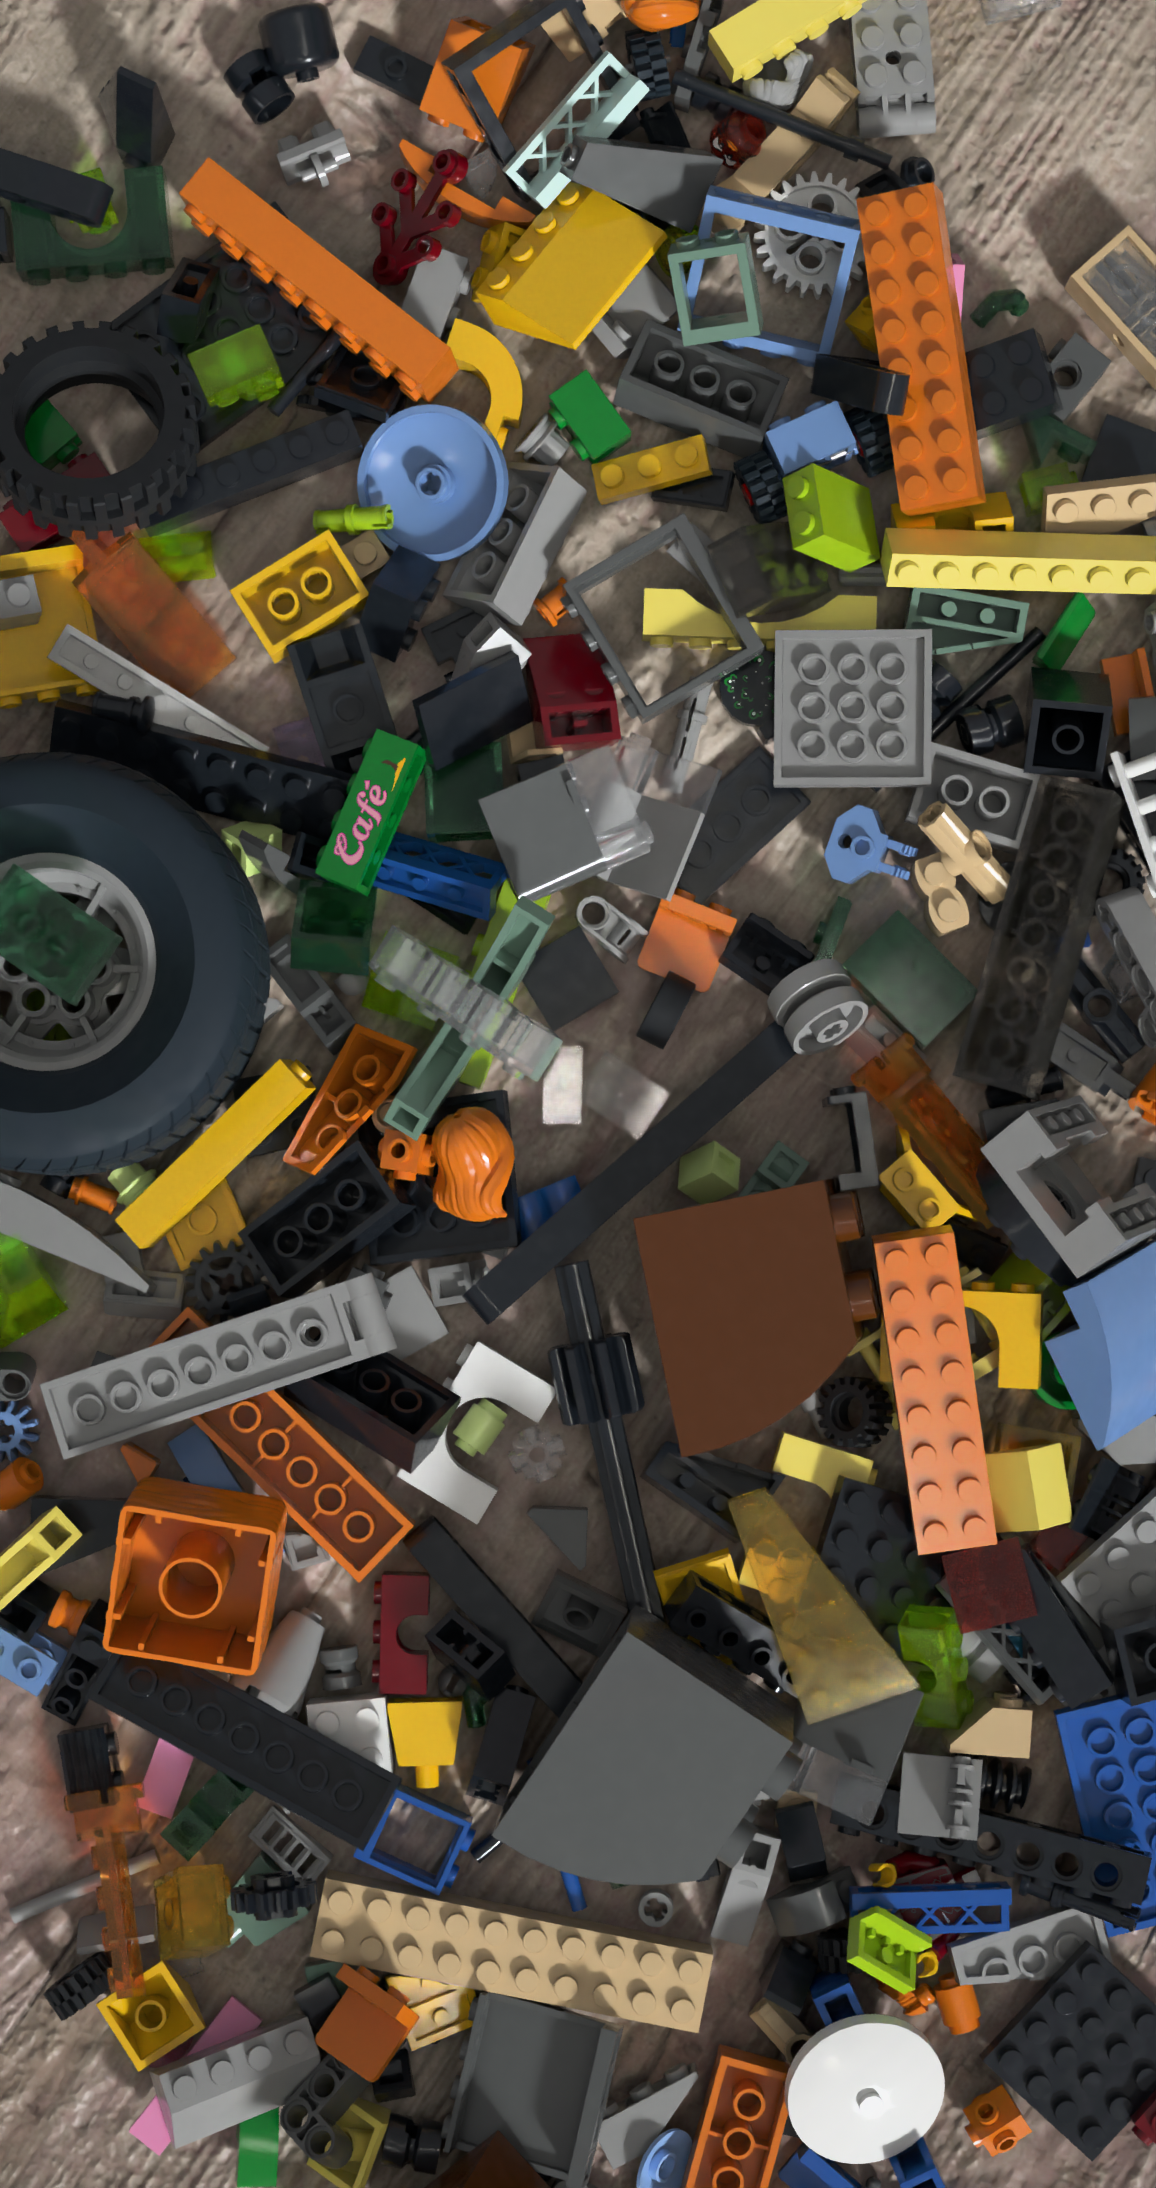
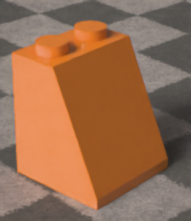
M463 16L450 20L419 110L429 113L427 119L437 125L449 127L450 123L464 128L462 133L464 136L484 142L482 134L441 63L493 28L468 16ZM522 39L517 40L472 71L501 125L536 46Z

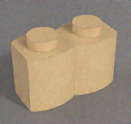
M940 852L916 860L910 868L911 883L917 895L924 901V917L931 932L939 938L965 928L969 924L968 906L962 894L955 888L956 877L951 875L944 867Z

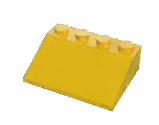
M569 182L546 209H543L533 220L532 224L518 241L511 246L508 253L493 271L488 274L475 293L494 325L576 350L668 236L665 231L610 197L584 185Z

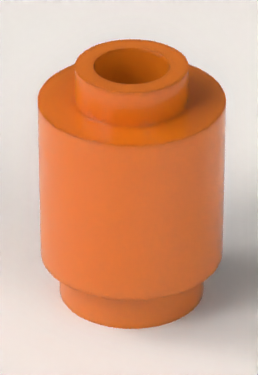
M19 1457L0 1471V1510L16 1509L42 1489L44 1477L40 1466L36 1462L26 1457Z
M953 1972L941 1975L938 1978L939 1983L933 1987V1991L944 2026L949 2027L950 2033L953 2035L968 2033L980 2027L979 2017L981 2016V2010L973 1985L960 1986L955 1981Z

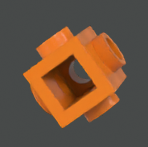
M385 1129L384 1137L378 1145V1158L381 1161L380 1168L392 1170V1178L416 1181L417 1174L433 1176L436 1159L431 1147L432 1136L421 1134L418 1140L415 1141L399 1130Z
M1003 2084L989 2093L978 2095L969 2106L962 2109L970 2124L964 2127L977 2148L984 2145L992 2157L998 2153L1011 2150L1018 2140L1032 2132Z

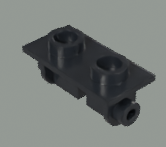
M668 101L656 111L653 107H649L639 113L641 117L639 121L641 123L640 127L644 128L651 144L691 148L672 101Z
M949 1218L943 1225L950 1224L954 1231L958 1260L971 1267H978L980 1271L992 1276L1009 1246L1000 1242L1001 1237L999 1236L995 1238L976 1228L973 1230L967 1227V1224L957 1219Z

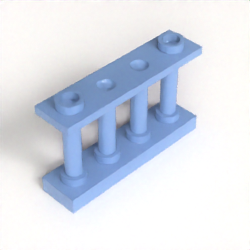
M0 1625V1675L37 1697L45 1684L48 1686L52 1685L70 1649L39 1630L28 1643Z

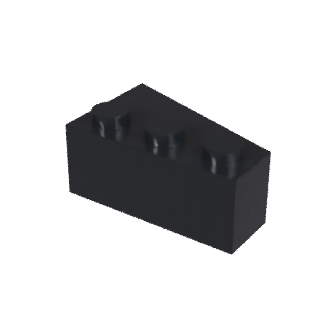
M666 1441L660 1445L639 1477L736 1544L742 1542L786 1476L769 1473L746 1464L719 1458L706 1452L681 1458L679 1444Z

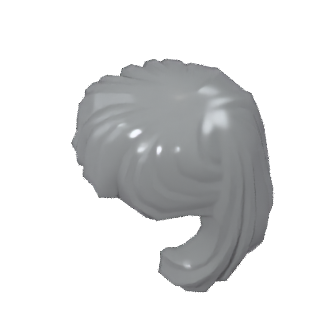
M795 49L789 56L781 60H777L774 57L763 64V69L757 75L748 80L743 79L742 90L744 95L784 112L789 110L797 102L802 86L812 69L814 61L812 53Z

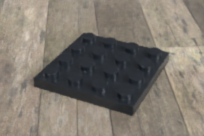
M496 1090L448 1097L422 1133L432 1136L439 1122L447 1115L455 1114L460 1108L481 1107L491 1111L500 1119L512 1139L508 1091ZM372 1114L358 1128L359 1140L374 1143L378 1148L379 1142L385 1133L380 1132L375 1127L372 1121ZM437 1162L434 1166L433 1176L417 1174L416 1181L399 1179L417 1207L368 1244L370 1265L379 1266L518 1247L522 1243L515 1163L502 1195V1207L507 1216L483 1222L463 1220L439 1209L433 1201V1187L438 1176Z
M839 1475L792 1626L798 1630L936 1669L942 1651L939 1648V1643L941 1641L945 1642L955 1609L934 1585L971 1548L918 1555L908 1496ZM957 1576L950 1583V1586L958 1595L965 1576Z
M1086 1940L979 2056L986 2065L1086 2157L1093 2161L1132 2120L1130 2117L1156 2090V2004Z

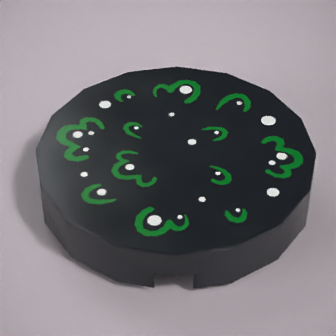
M763 650L761 655L725 675L720 680L719 692L722 706L731 718L745 726L760 727L774 719L775 653Z

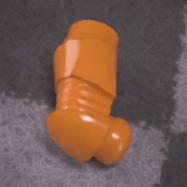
M876 1979L879 1985L878 1989L893 2000H896L903 2007V2014L915 2016L929 2010L928 2004H932L936 1999L933 1989L927 1983H921L915 1990L902 1994Z

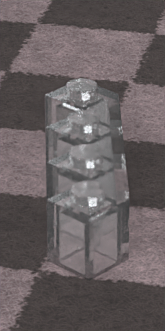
M394 925L391 926L368 964L377 974L374 979L376 982L390 991L395 992L398 989L419 1004L416 1008L419 1012L434 1021L440 1018L461 1033L459 1036L461 1041L478 1051L481 1047L504 1063L502 1066L504 1071L519 1080H522L526 1075L538 1082L563 1042L553 1030L523 1014L509 1000L477 983L468 972L435 954L424 942Z

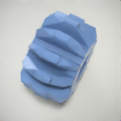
M18 1400L9 1401L7 1408L5 1402L0 1401V1427L4 1426L1 1423L4 1420L6 1425H13L15 1433L9 1435L12 1438L10 1441L6 1435L0 1436V1463L4 1460L6 1453L11 1463L19 1458L18 1450L26 1456L30 1455L32 1449L25 1440L36 1442L40 1438V1435L37 1433L29 1432L30 1427L40 1424L39 1419L34 1418L27 1421L25 1417L31 1412L32 1407L26 1405L18 1412Z

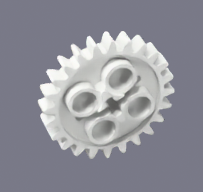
M812 171L810 182L806 183L800 174H796L794 187L783 180L781 183L782 195L774 190L769 193V199L812 208L817 203H825L831 208V213L859 219L856 199L860 188L856 187L847 192L845 190L846 178H843L837 186L832 184V173L827 174L824 182H819L816 171ZM755 222L754 226L763 231L754 233L753 242L764 244L756 249V258H768L763 263L762 271L775 270L772 279L773 284L785 279L787 281L785 292H790L796 285L800 287V298H804L808 289H813L816 300H819L822 289L827 288L832 297L844 248L837 247L833 240L822 238L819 241L817 237H812L808 240L809 235L803 233L786 236L777 227ZM861 230L849 277L851 276L858 281L863 277V272L859 266L866 268ZM801 244L798 250L793 254H788L786 252V250L795 248ZM805 255L815 256L819 260L820 265L816 268L808 269L801 264L800 258ZM850 278L848 279L846 291L850 290Z

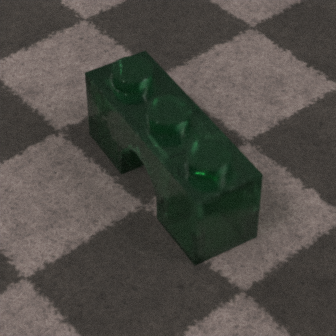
M216 1771L171 1819L160 1835L189 1862L216 1833L217 1829L241 1803H244L254 1791Z

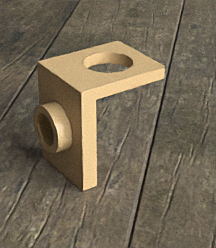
M533 722L506 735L510 764H523L563 754L562 747L536 749Z

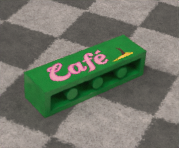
M376 729L374 736L370 737L364 745L362 764L358 773L353 774L349 780L347 799L343 808L339 809L334 815L331 824L332 834L327 845L322 846L316 858L317 868L315 873L367 897L427 760L425 750L418 744L380 729Z

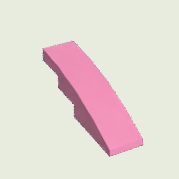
M232 1995L184 2057L257 2029L263 2019ZM155 2095L130 2127L129 2132L160 2156L171 2142L157 2095Z

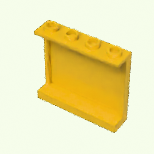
M81 543L0 556V580L34 575L42 610L38 624L0 631V709L22 706V700L38 698L39 703H48L61 699V694L76 692L78 697L95 695L100 691L47 658L67 623L98 642L83 567L84 557Z

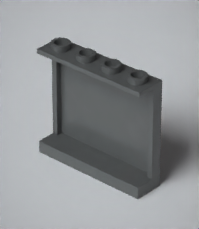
M483 1991L479 1997H474L469 2010L468 2019L473 2021L470 2036H465L460 2049L459 2059L464 2060L461 2076L456 2075L451 2088L450 2098L455 2100L452 2115L447 2114L442 2128L441 2138L446 2139L444 2152L450 2153L454 2149L470 2152L499 2130L536 2172L566 2180L565 2187L584 2188L590 2178L624 2025L537 2001Z

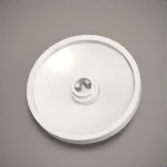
M856 2015L826 2026L801 2047L787 2073L784 2089L785 2104L797 2135L814 2152L841 2163H872L903 2152L927 2132L941 2108L945 2090L943 2068L935 2049L928 2038L916 2027L904 2020L888 2015Z

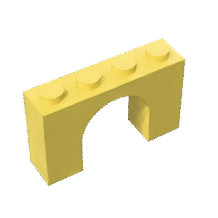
M781 1431L770 1467L772 1471L818 1485L826 1491L830 1499H832L839 1475L874 1485L878 1469L872 1468L874 1460L784 1431ZM747 1542L737 1575L739 1584L799 1603L815 1551L805 1555L793 1556Z

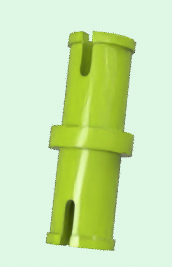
M348 504L344 509L315 510L313 513V527L317 535L328 529L331 533L348 532L349 535H359L364 530L392 529L394 523L393 510L389 504L368 507Z

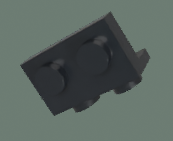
M750 913L718 962L770 996L771 991L782 979L794 970L810 963L815 955L807 950L803 943L791 939L776 929L769 920Z

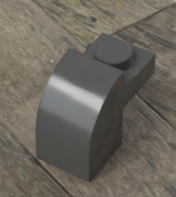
M838 1867L814 1882L793 1884L768 1898L766 1902L779 1937L811 1933L847 1918L846 1913L850 1911L849 1887L857 1886L851 1867Z

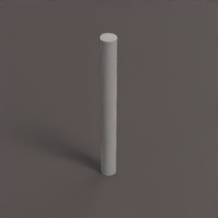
M154 1848L10 1908L11 1918L14 1923H18L161 1863L159 1854Z

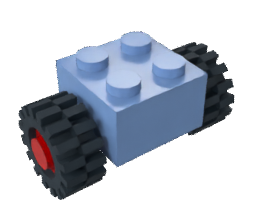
M821 400L804 409L805 414L791 420L790 416H786L771 423L768 426L770 430L765 433L762 450L733 463L740 490H742L743 497L749 505V510L751 514L753 513L754 519L758 522L759 526L763 527L788 515L782 478L812 463L830 470L850 461L852 454L857 455L859 464L862 465L863 471L867 473L869 478L894 468L888 423L883 418V414L859 407L843 413L838 401L827 404L825 400Z

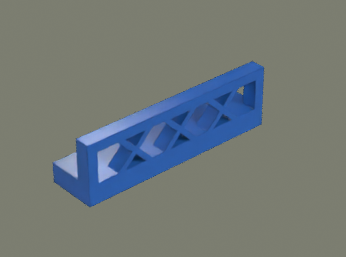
M395 832L373 887L490 921L496 913L497 890L506 880L507 875L506 868L501 862ZM415 851L422 855L410 856L404 853ZM452 862L458 865L447 867L439 863ZM485 872L492 874L493 876L490 879H487L484 877L477 876L475 874Z
M1007 1881L892 1885L888 1888L873 1886L849 1887L850 1918L858 1915V1910H867L874 1906L885 1908L893 1915L899 1909L921 1908L925 1913L915 1924L910 1925L915 1926L925 1934L1010 1931L1009 1905H1012V1890ZM999 1905L1000 1921L983 1922L973 1911L978 1906ZM939 1907H961L964 1910L954 1923H943L934 1914ZM970 1916V1917H971L972 1919H974L976 1922H964V1921ZM929 1918L936 1922L934 1924H924Z

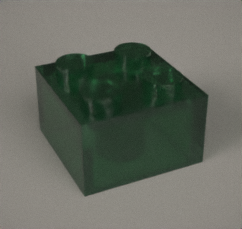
M300 879L291 934L290 968L368 976L376 922L378 887L372 886L367 897L332 882Z

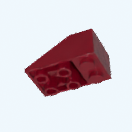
M580 633L523 638V641L532 653L527 659L525 667L530 707L534 720L532 722L536 749L562 747L563 751L612 747L621 739L617 701L613 686L608 682L600 667L605 662L598 650L591 652Z

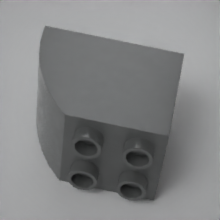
M635 1604L506 1797L491 1836L526 1857L556 1870L591 1880L624 1885H667L697 1881L703 1878L715 1858L732 1869L741 1859L757 1832L758 1827L753 1824V1821L759 1811V1807L754 1805L753 1802L760 1791L778 1801L794 1780L803 1763V1759L798 1757L803 1742L793 1736L794 1709L689 1638L678 1635L668 1624L638 1604Z

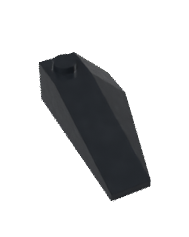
M120 66L113 74L111 80L107 82L105 88L101 89L98 98L121 160H123L122 164L135 173L143 174L144 171H147L156 176L175 137V132L157 83Z

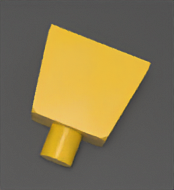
M447 1696L389 1698L387 1711L397 1762L399 1766H415L416 1788L439 1787V1765H454L463 1708V1696L456 1698Z

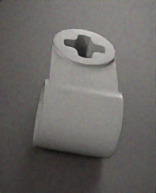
M591 895L585 897L575 911V919L578 926L598 941V944L624 964L629 960L627 955L640 938H646L649 934L639 923L625 913L620 912L599 896ZM596 904L601 907L604 917L599 924L592 925L583 919L582 910L586 905ZM626 931H629V935L622 944L618 945L617 943Z

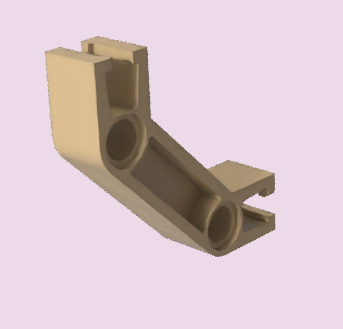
M831 67L824 76L820 74L814 79L799 103L789 114L834 131L861 92L834 67ZM777 126L750 155H756L755 157H749L732 176L716 186L769 198V193L772 190L778 192L781 189L782 181L788 182L822 144ZM704 206L702 207L701 212L698 216V219L700 221L702 218ZM715 213L711 231L714 234L726 229H737L739 231L750 221Z

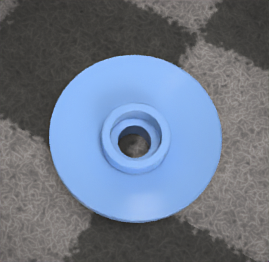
M672 2128L660 2134L652 2142L646 2153H644L638 2169L637 2188L681 2187L692 2147V2140L688 2133L679 2128Z

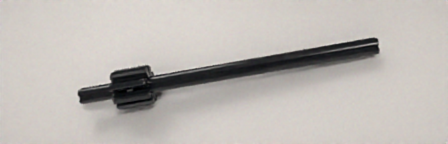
M589 1260L556 1266L554 1269L570 1343L550 1348L547 1355L563 1425L567 1426L588 1424L628 1612L630 1613L634 1605L638 1604L667 1624L663 1602L653 1573L655 1565L622 1416L636 1413L642 1410L645 1405L631 1337L628 1332L604 1334ZM715 1858L703 1878L696 1882L710 1880V1877L721 1874L718 1859Z

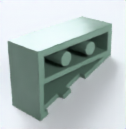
M910 587L903 629H932V655L1019 643L1023 641L1030 603L946 588Z

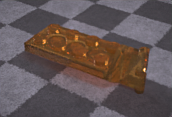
M73 530L70 539L85 554L90 563L72 581V584L147 673L191 699L238 658L133 532L127 533L108 547L99 536L98 540H86L84 531Z
M905 1032L880 1052L882 1059L875 1056L853 1073L851 1081L859 1088L864 1085L883 1109L888 1108L892 1112L896 1123L915 1140L922 1155L933 1162L942 1173L946 1184L965 1201L972 1216L989 1229L993 1224L985 1213L988 1206L975 1175L979 1163L986 1158L980 1150L986 1144L928 1075L932 1070L912 1047L915 1045L913 1036Z
M143 1782L109 1787L107 1789L109 1803L102 1804L99 1789L64 1796L65 1810H73L77 1842L96 1841V1846H91V1860L94 1870H100L102 1886L96 1887V1897L99 1910H105L107 1927H102V1941L105 1951H111L113 1967L107 1969L109 1989L111 1993L116 1992L117 2000L147 1996L125 1844V1836L142 1831L138 1798L145 1797Z

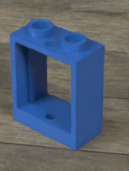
M400 1784L364 1851L356 1848L353 1857L439 1896L443 1886L451 1888L460 1868V1866L454 1864L459 1851L467 1852L476 1833V1830L470 1828L473 1817ZM396 1798L458 1825L436 1875L375 1848Z

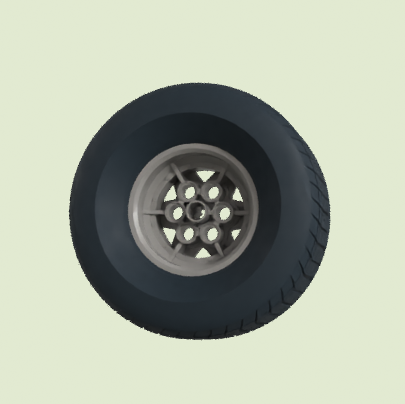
M32 752L0 757V927L10 917L15 939L12 942L0 944V990L11 992L12 994L6 1016L4 1017L0 1012V1168L16 1172L52 1176L88 1175L107 1172V1169L112 1171L150 1158L156 1155L157 1152L166 1150L199 1127L226 1099L247 1067L262 1031L266 1007L263 1004L267 1003L270 990V951L260 905L247 875L223 840L191 806L154 779L113 761L75 753ZM66 895L79 897L80 899L67 913L60 914L48 897ZM45 922L48 927V935L41 942H33L30 938L31 927L35 923ZM78 923L86 924L88 928L87 938L82 943L73 944L69 938L71 928ZM117 924L125 937L128 949L111 946L109 943ZM18 955L24 956L27 963L26 970L19 976H12L8 968L10 960ZM94 959H104L107 966L106 973L99 979H91L87 970L88 965ZM66 960L64 972L55 977L56 970L52 968L55 962L63 963ZM35 990H41L45 996L44 1006L38 1011L29 1010L27 1006L28 995ZM74 992H82L85 997L83 1009L76 1013H70L66 1005L67 998ZM124 994L119 1006L111 1015L107 998ZM56 1024H61L72 1037V1039L62 1041L43 1040Z

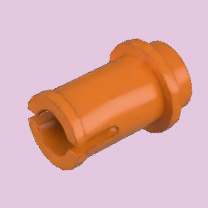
M86 1175L84 1178L76 1176L68 1195L69 1199L75 1200L74 1205L78 1206L79 1203H83L112 1215L117 1206L116 1200L120 1193L88 1181L89 1177Z

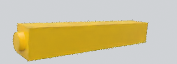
M279 1059L115 1219L117 1224L139 1249L154 1247L316 1089V1086L309 1080L312 1074L308 1068L297 1059L294 1062L291 1059Z

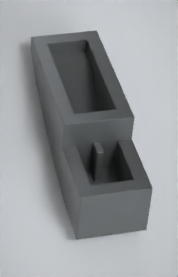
M287 933L269 947L270 974L323 1044L333 1055H336L343 1048L357 1022Z

